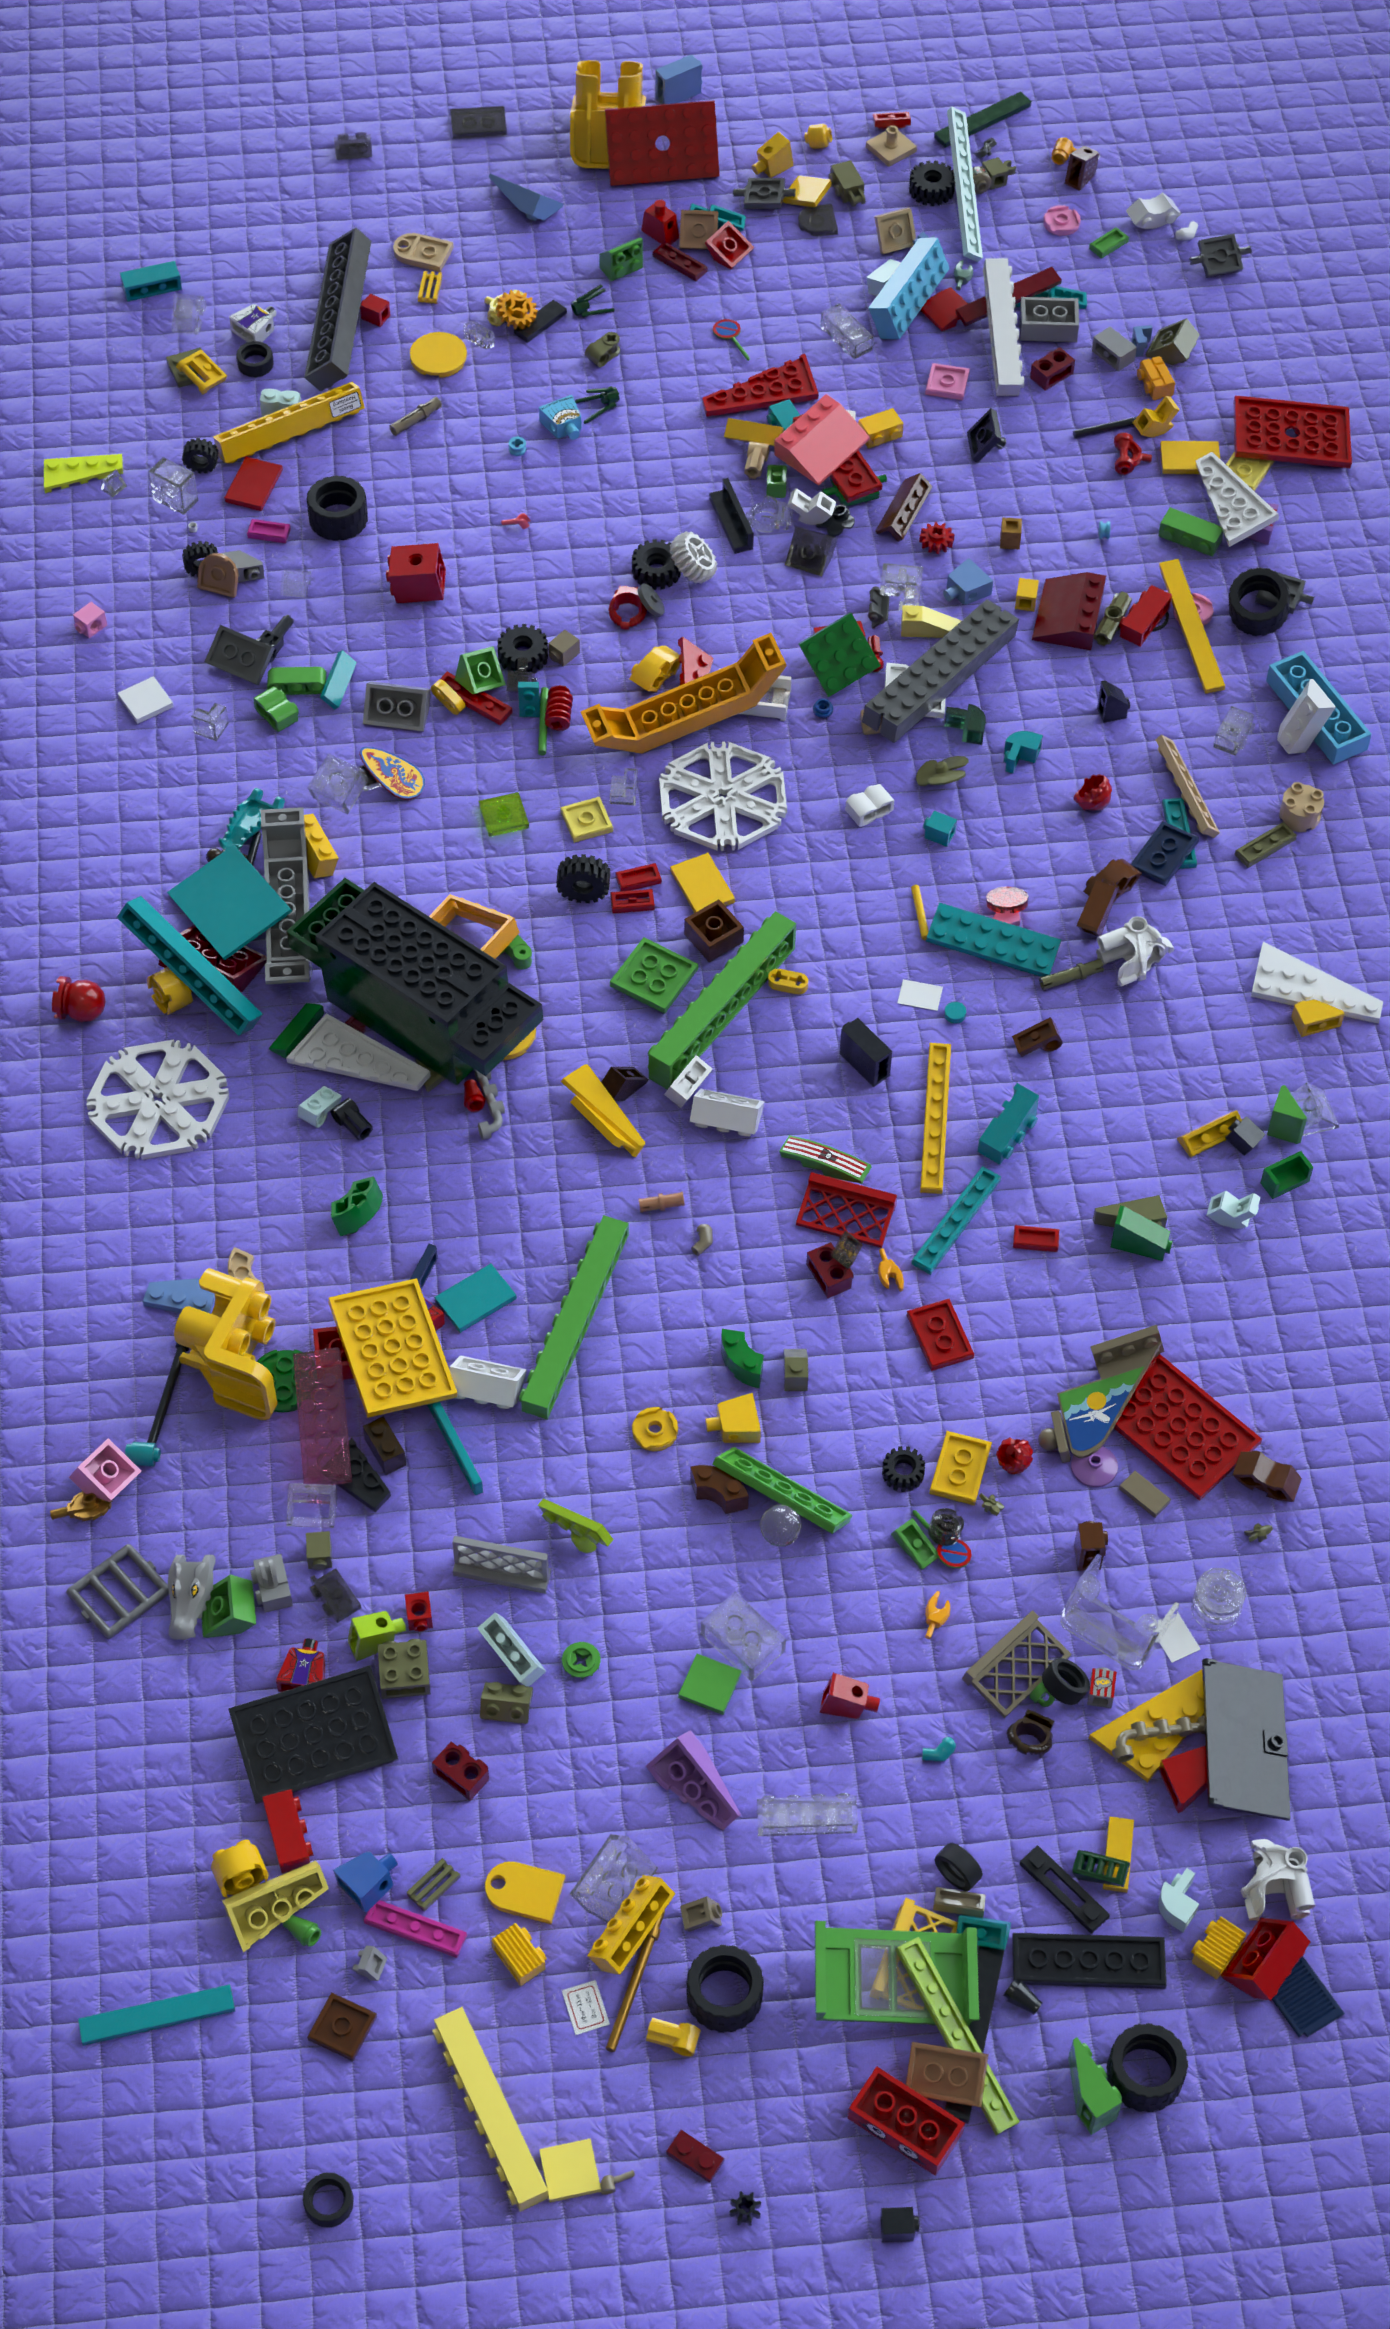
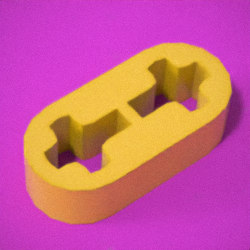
M439 679L431 686L434 696L451 713L457 715L465 708L462 698L445 681Z
M773 969L768 974V985L773 990L800 995L804 994L808 989V978L803 973Z

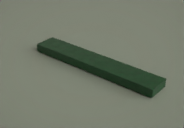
M1020 91L966 117L968 136L1031 107L1032 101ZM949 126L934 133V138L944 148L951 145Z

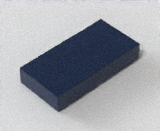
M428 1244L410 1280L417 1278L421 1290L438 1259L437 1248L432 1244Z

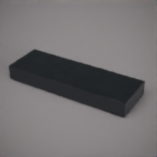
M552 300L538 310L535 321L531 323L530 327L525 325L522 330L520 326H517V329H514V334L528 343L566 315L567 308Z

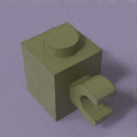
M999 157L982 162V167L987 170L991 177L990 190L1006 186L1008 175L1015 174L1016 167H1011V160L1002 163Z

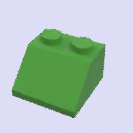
M228 1575L213 1585V1590L210 1592L211 1599L206 1601V1611L202 1612L203 1637L211 1638L241 1634L256 1625L253 1582L251 1580Z

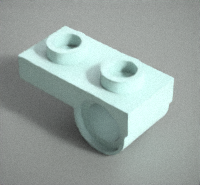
M323 1086L299 1105L298 1117L319 1128L325 1122L328 1112L341 1103L342 1095Z

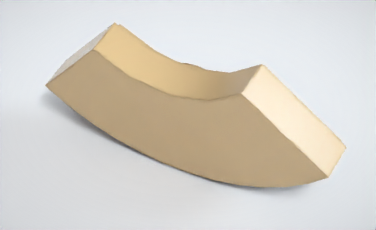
M234 1247L228 1260V1274L244 1280L246 1277L258 1280L253 1275L251 1269L254 1256Z

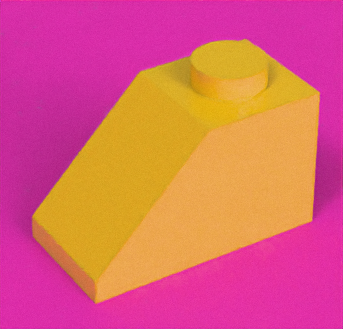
M1313 999L1294 1004L1291 1018L1300 1036L1304 1037L1341 1027L1344 1012Z

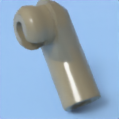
M700 1224L697 1227L700 1240L691 1247V1250L697 1256L713 1243V1231L708 1224Z

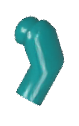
M945 1737L936 1749L923 1748L922 1760L946 1761L955 1751V1741L951 1737Z

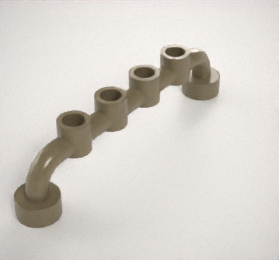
M1204 1715L1197 1719L1198 1723H1191L1189 1717L1177 1719L1175 1721L1176 1725H1168L1167 1719H1160L1153 1723L1154 1727L1146 1728L1144 1721L1133 1723L1131 1729L1121 1732L1117 1737L1116 1748L1112 1751L1115 1762H1126L1134 1757L1132 1747L1126 1745V1741L1130 1739L1142 1741L1149 1737L1163 1739L1170 1735L1184 1737L1192 1733L1201 1732V1734H1205Z

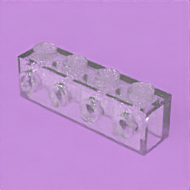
M847 1793L837 1794L836 1796L815 1794L811 1797L789 1795L786 1798L764 1796L761 1799H757L758 1836L857 1833L856 1795L850 1796Z

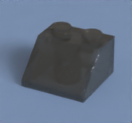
M796 526L785 565L823 576L833 557L838 538Z

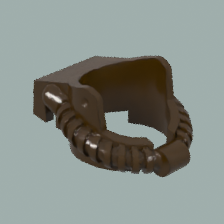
M1027 1709L1025 1716L1011 1724L1007 1729L1008 1744L1017 1747V1751L1025 1755L1027 1753L1033 1755L1034 1753V1755L1038 1754L1039 1758H1042L1052 1747L1053 1734L1051 1731L1055 1721ZM1032 1735L1038 1739L1040 1744L1029 1746L1022 1743L1018 1736Z

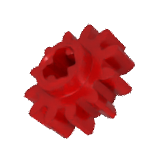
M935 522L934 526L927 524L926 528H921L919 536L922 548L928 547L929 553L932 550L936 551V554H939L940 550L947 552V547H953L955 534L952 533V528L946 529L945 523L938 525Z

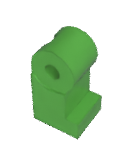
M519 935L501 952V954L505 952L518 969H527L532 964V950Z

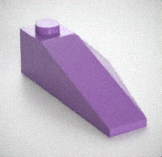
M691 1730L677 1737L646 1765L660 1786L666 1790L670 1789L680 1796L679 1799L685 1804L689 1803L698 1809L699 1814L721 1830H724L741 1815L706 1749Z

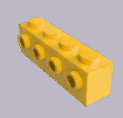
M642 1875L636 1881L629 1896L621 1903L618 1912L607 1923L606 1929L600 1938L594 1942L587 1956L601 1971L620 1975L674 1897V1891L661 1878Z

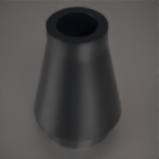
M1014 1979L1003 1995L1008 1999L1007 2002L1025 2009L1033 2015L1043 2003L1022 1980L1019 1982Z

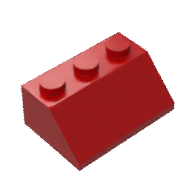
M1260 1918L1220 1976L1255 1999L1271 2001L1278 1993V1989L1284 1980L1291 1974L1297 1961L1304 1955L1310 1940L1294 1921Z

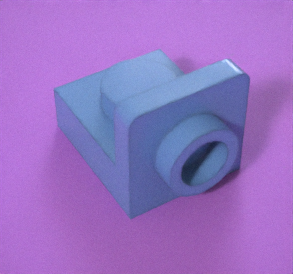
M1151 325L1133 327L1131 342L1137 347L1136 357L1143 356L1144 348H1147V342L1151 340L1153 330Z

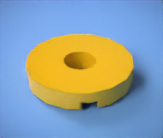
M646 1408L640 1411L633 1421V1438L637 1445L645 1450L653 1452L662 1451L676 1441L678 1435L677 1420L671 1412L662 1410V1408ZM652 1425H658L661 1427V1430L653 1433L649 1428Z

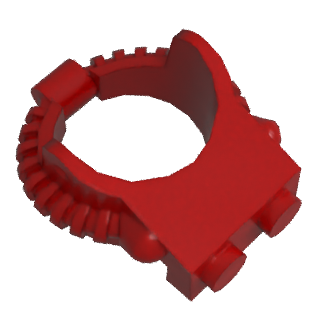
M619 586V589L615 590V595L609 604L608 611L611 620L617 626H621L623 630H629L630 627L639 625L646 616L647 609L639 598L638 587ZM633 604L639 608V612L636 616L630 618V622L622 621V617L616 613L619 605Z

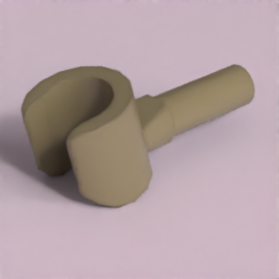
M631 2170L614 2177L612 2175L604 2176L600 2183L601 2193L603 2195L614 2193L616 2191L615 2184L634 2177V2171Z

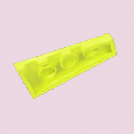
M122 454L44 459L45 493L52 492V489L61 487V489L68 488L69 484L80 482V484L88 483L90 479L96 477L100 480L123 474Z

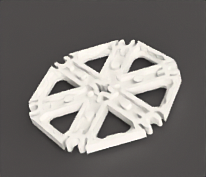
M722 741V747L716 748L714 742H711L710 749L708 748V743L668 763V766L665 767V773L669 775L661 773L659 787L662 821L664 820L665 825L672 822L670 831H674L675 835L718 851L717 844H720V850L724 851V845L729 844L732 846V850H735L737 843L739 850L778 829V826L781 825V819L777 817H786L787 803L783 771L781 772L780 767L772 769L775 767V761L771 760L770 757L728 742V748H726L725 741ZM737 757L756 765L732 778L730 765L732 758ZM700 759H706L709 762L711 779L687 771L684 768ZM771 784L776 788L777 803L774 804L750 794ZM673 789L696 797L675 809L670 808L669 792ZM719 794H722V795H726V794H727V797H725V798H724L723 796H720V797H719ZM735 812L760 821L763 826L746 836H740L737 833ZM714 813L716 835L713 838H707L689 830L690 825Z
M173 1039L123 1048L124 1052L122 1050L118 1051L119 1060H115L110 1056L111 1064L107 1060L105 1061L86 1100L87 1109L95 1110L88 1112L90 1123L121 1154L123 1149L125 1156H128L130 1151L135 1150V1158L139 1159L141 1157L142 1160L193 1151V1148L197 1149V1139H202L206 1143V1135L211 1138L229 1100L228 1088L221 1089V1087L227 1086L225 1075L196 1046H193L191 1050V1044L188 1043L185 1048L181 1049L180 1041L174 1042ZM163 1051L166 1053V1056L154 1079L136 1061V1057L140 1054ZM191 1060H196L209 1072V1077L204 1080L179 1084ZM113 1073L117 1074L134 1091L111 1096L101 1094L109 1075ZM154 1096L157 1098H162V1102H159L158 1100L154 1101ZM214 1101L212 1110L204 1122L196 1121L183 1108V1106ZM137 1115L128 1134L124 1136L118 1135L105 1122L108 1119ZM161 1119L179 1137L175 1142L159 1145L150 1144Z

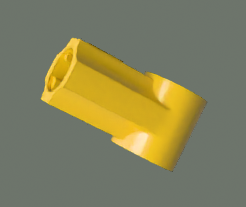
M652 2018L648 2027L646 2041L669 2047L679 2055L691 2057L694 2055L701 2030L689 2023H679L677 2025Z

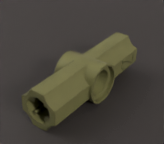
M1122 591L1116 593L1110 605L1105 609L1104 617L1094 634V639L1098 644L1103 646L1110 644L1116 631L1120 629V621L1125 616L1132 602V598L1129 597L1128 593Z

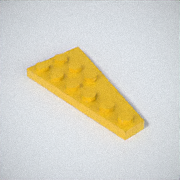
M1202 1669L1091 1733L1089 1739L1113 1756L1112 1751L1116 1748L1118 1735L1123 1731L1131 1729V1725L1135 1722L1144 1721L1146 1728L1154 1727L1153 1723L1160 1719H1167L1168 1725H1176L1175 1721L1177 1719L1189 1717L1191 1723H1198L1197 1719L1204 1715ZM1170 1735L1163 1739L1149 1737L1142 1741L1127 1740L1126 1745L1132 1747L1134 1757L1129 1761L1121 1763L1148 1783L1159 1770L1161 1760L1169 1758L1186 1736Z

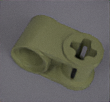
M615 332L605 333L604 336L586 348L585 356L598 367H603L607 362L620 354V347L618 346L620 341L619 335Z

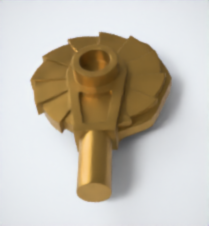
M82 1491L75 1495L72 1501L67 1503L66 1507L50 1510L52 1520L65 1516L82 1521L95 1520L102 1515L104 1516L108 1509H111L112 1503L97 1498L93 1493L85 1494Z

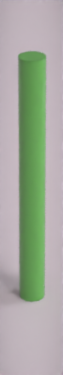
M542 687L540 694L539 755H545L547 747V726L545 725V712L549 691L547 687Z

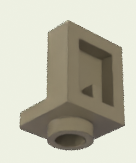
M707 1896L680 1906L684 1929L688 1932L710 1924L715 1927L722 1926L720 1918L722 1917V1909L719 1903Z

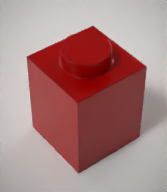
M369 294L366 299L361 301V319L381 327L390 316L389 301Z

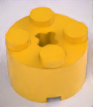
M168 967L147 977L148 989L152 988L154 991L151 997L162 1013L170 1015L193 1002L192 990Z
M242 1840L235 1846L226 1850H218L212 1855L211 1870L220 1892L225 1898H228L227 1895H236L257 1886L263 1879L265 1882L268 1880L269 1874L259 1850L249 1840Z

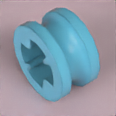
M518 436L509 440V452L514 456L523 455L526 452L525 439Z
M1107 521V523L1099 522V539H1102V537L1110 538V521Z

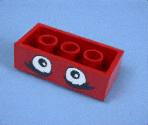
M877 2066L850 2105L847 2119L935 2176L962 2136L965 2127L964 2122Z

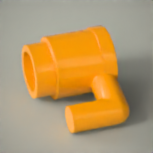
M1065 137L1058 138L1053 148L1051 159L1055 164L1062 165L1069 155L1077 149L1073 147L1070 139Z

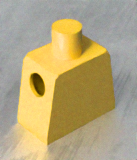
M777 132L757 150L758 162L751 167L756 175L764 172L769 177H774L793 167L790 141L780 132Z
M753 1393L717 1404V1417L705 1418L707 1432L720 1430L724 1443H759L761 1441V1429Z

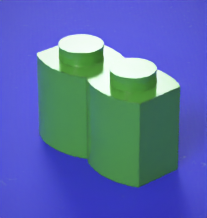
M273 686L253 698L256 711L277 732L298 721V707L295 703L287 700L282 690H278Z

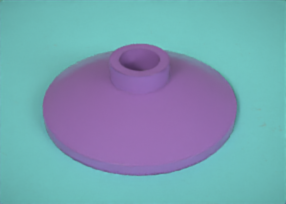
M1102 1446L1097 1452L1088 1457L1078 1458L1073 1456L1071 1469L1075 1478L1082 1484L1089 1487H1102L1112 1482L1116 1477L1118 1462L1114 1454ZM1095 1460V1461H1098L1099 1463H1098V1464H1094V1463H1092V1461Z

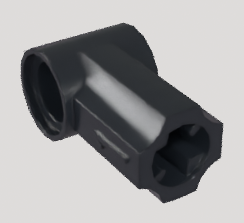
M351 1098L345 1099L330 1110L336 1123L340 1126L344 1125L358 1140H364L373 1130V1126L360 1113L358 1106Z

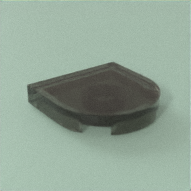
M832 204L817 205L816 208L807 207L800 212L798 226L802 231L810 233L811 236L838 234Z

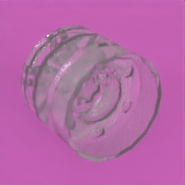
M1213 1568L1204 1572L1198 1578L1191 1603L1192 1615L1197 1623L1212 1631H1224L1236 1624L1246 1597V1587L1241 1577L1225 1568Z

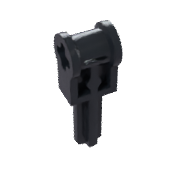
M290 615L283 616L272 632L265 630L256 639L275 648L269 662L276 658L277 653L284 645L283 636L294 623Z

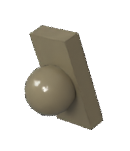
M1059 1411L1051 1412L1054 1429L1046 1428L1041 1431L1038 1437L1039 1445L1047 1451L1058 1448L1062 1463L1070 1462L1071 1457L1061 1413Z

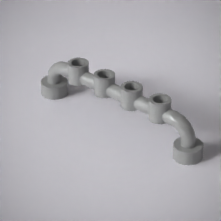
M475 1070L476 1079L481 1085L482 1094L488 1103L489 1112L494 1118V1122L490 1125L487 1121L478 1123L481 1139L485 1140L491 1138V1133L496 1132L501 1127L503 1122L501 1114L505 1113V1108L502 1100L496 1102L495 1097L498 1096L496 1084H489L488 1082L491 1079V1072L484 1076Z

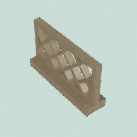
M1033 1610L970 1667L962 1677V1680L968 1686L971 1684L1004 1718L1042 1682V1676L1032 1675L1031 1664H1044L1045 1671L1048 1665L1053 1662V1660H1048V1648L1057 1649L1063 1655L1061 1658L1068 1659L1072 1655L1038 1621L1039 1616ZM1035 1629L1043 1635L1044 1643L1031 1642V1633ZM1017 1646L1027 1647V1658H1015L1014 1649ZM1031 1647L1044 1648V1660L1031 1659ZM1011 1662V1674L998 1673V1663ZM1015 1663H1027L1028 1675L1015 1674ZM983 1677L994 1678V1689H985L979 1681ZM998 1678L1011 1679V1690H998ZM1015 1679L1028 1680V1689L1026 1691H1015ZM998 1694L1011 1695V1705L1007 1709L998 1702Z

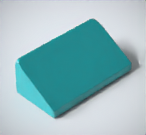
M968 1915L958 1916L956 1933L962 1934L967 1927L977 1928L978 1946L1005 1950L1011 1922Z

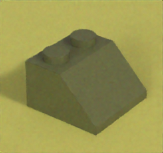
M1187 318L1159 329L1145 355L1149 358L1160 356L1164 363L1170 365L1179 362L1183 363L1189 359V354L1196 346V341L1200 334Z

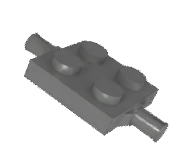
M748 178V183L744 189H733V197L744 196V209H781L784 197H796V189H785V178Z
M1228 234L1199 240L1197 244L1200 255L1190 257L1189 261L1191 265L1201 263L1204 267L1206 278L1241 272L1243 270L1242 255L1251 254L1252 249L1251 246L1240 248L1236 242L1235 234Z
M1279 573L1289 586V613H1294L1300 601L1312 605L1314 596L1303 594L1305 580ZM1258 590L1255 603L1274 608L1278 604V599L1267 591Z

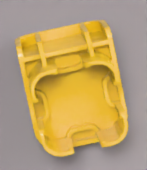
M585 60L577 63L575 95L573 96L570 111V155L576 165L582 168L609 169L604 109L646 106V96L642 95V63L635 61H623L621 63L618 92H601V64L598 60Z
M208 1268L202 1274L199 1285L200 1288L215 1293L214 1308L212 1314L191 1306H186L181 1311L175 1325L174 1338L178 1344L192 1350L189 1354L182 1352L179 1361L184 1365L201 1371L214 1391L213 1398L216 1404L255 1419L268 1420L277 1406L273 1376L266 1367L255 1361V1356L252 1353L258 1342L264 1345L269 1342L275 1329V1319L268 1317L271 1295L265 1293L264 1284L258 1280L249 1277L241 1280Z

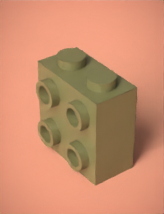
M410 1639L407 1642L387 1641L383 1644H378L382 1699L431 1694L426 1640Z

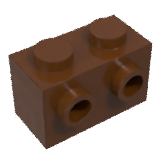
M1085 1521L1078 1523L1074 1541L1077 1571L1101 1570L1103 1557L1106 1555L1105 1545H1108V1533L1103 1531L1102 1522Z

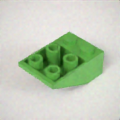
M1078 2037L1073 2039L1068 2056L1076 2114L1092 2135L1117 2119L1122 2104V2096L1115 2086L1111 2087L1107 2081V2074L1100 2064L1096 2065L1091 2058L1092 2052L1087 2044L1081 2043Z

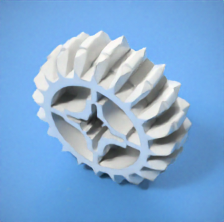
M687 531L674 538L670 545L671 559L674 560V565L679 568L683 576L688 577L689 581L693 580L694 583L702 584L711 579L717 571L716 556L713 555V550L708 547L703 538L700 539L699 535H694L693 532Z

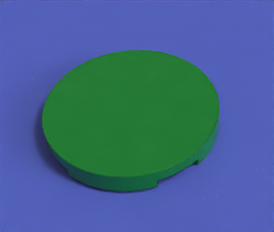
M276 1349L264 1354L256 1361L266 1367L273 1376L277 1406L274 1412L298 1410L307 1405L317 1393L319 1387L317 1367L307 1354L296 1349L294 1351H277Z

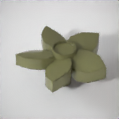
M980 1493L979 1497L984 1501L982 1507L985 1508V1512L990 1511L993 1515L997 1516L1005 1508L1002 1503L995 1500L994 1494L987 1498L984 1494Z
M1257 1523L1254 1525L1253 1530H1247L1244 1533L1250 1536V1542L1257 1538L1259 1542L1267 1539V1535L1273 1528L1272 1525L1262 1526Z

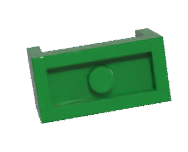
M1299 1151L1264 1168L1260 1183L1270 1197L1274 1199L1310 1182L1313 1166L1302 1151Z

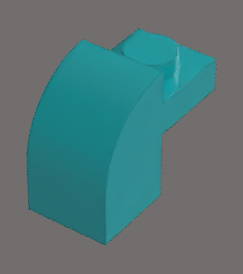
M1018 731L1011 734L1005 741V756L1003 760L1006 763L1005 772L1013 774L1019 759L1035 763L1041 750L1043 735L1030 731Z

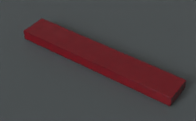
M1051 266L1013 283L1014 291L1012 297H1015V304L1021 302V297H1033L1060 285L1062 279ZM986 296L956 309V314L965 327L988 317Z

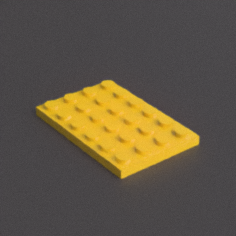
M417 1278L328 1298V1304L367 1418L457 1398V1390Z

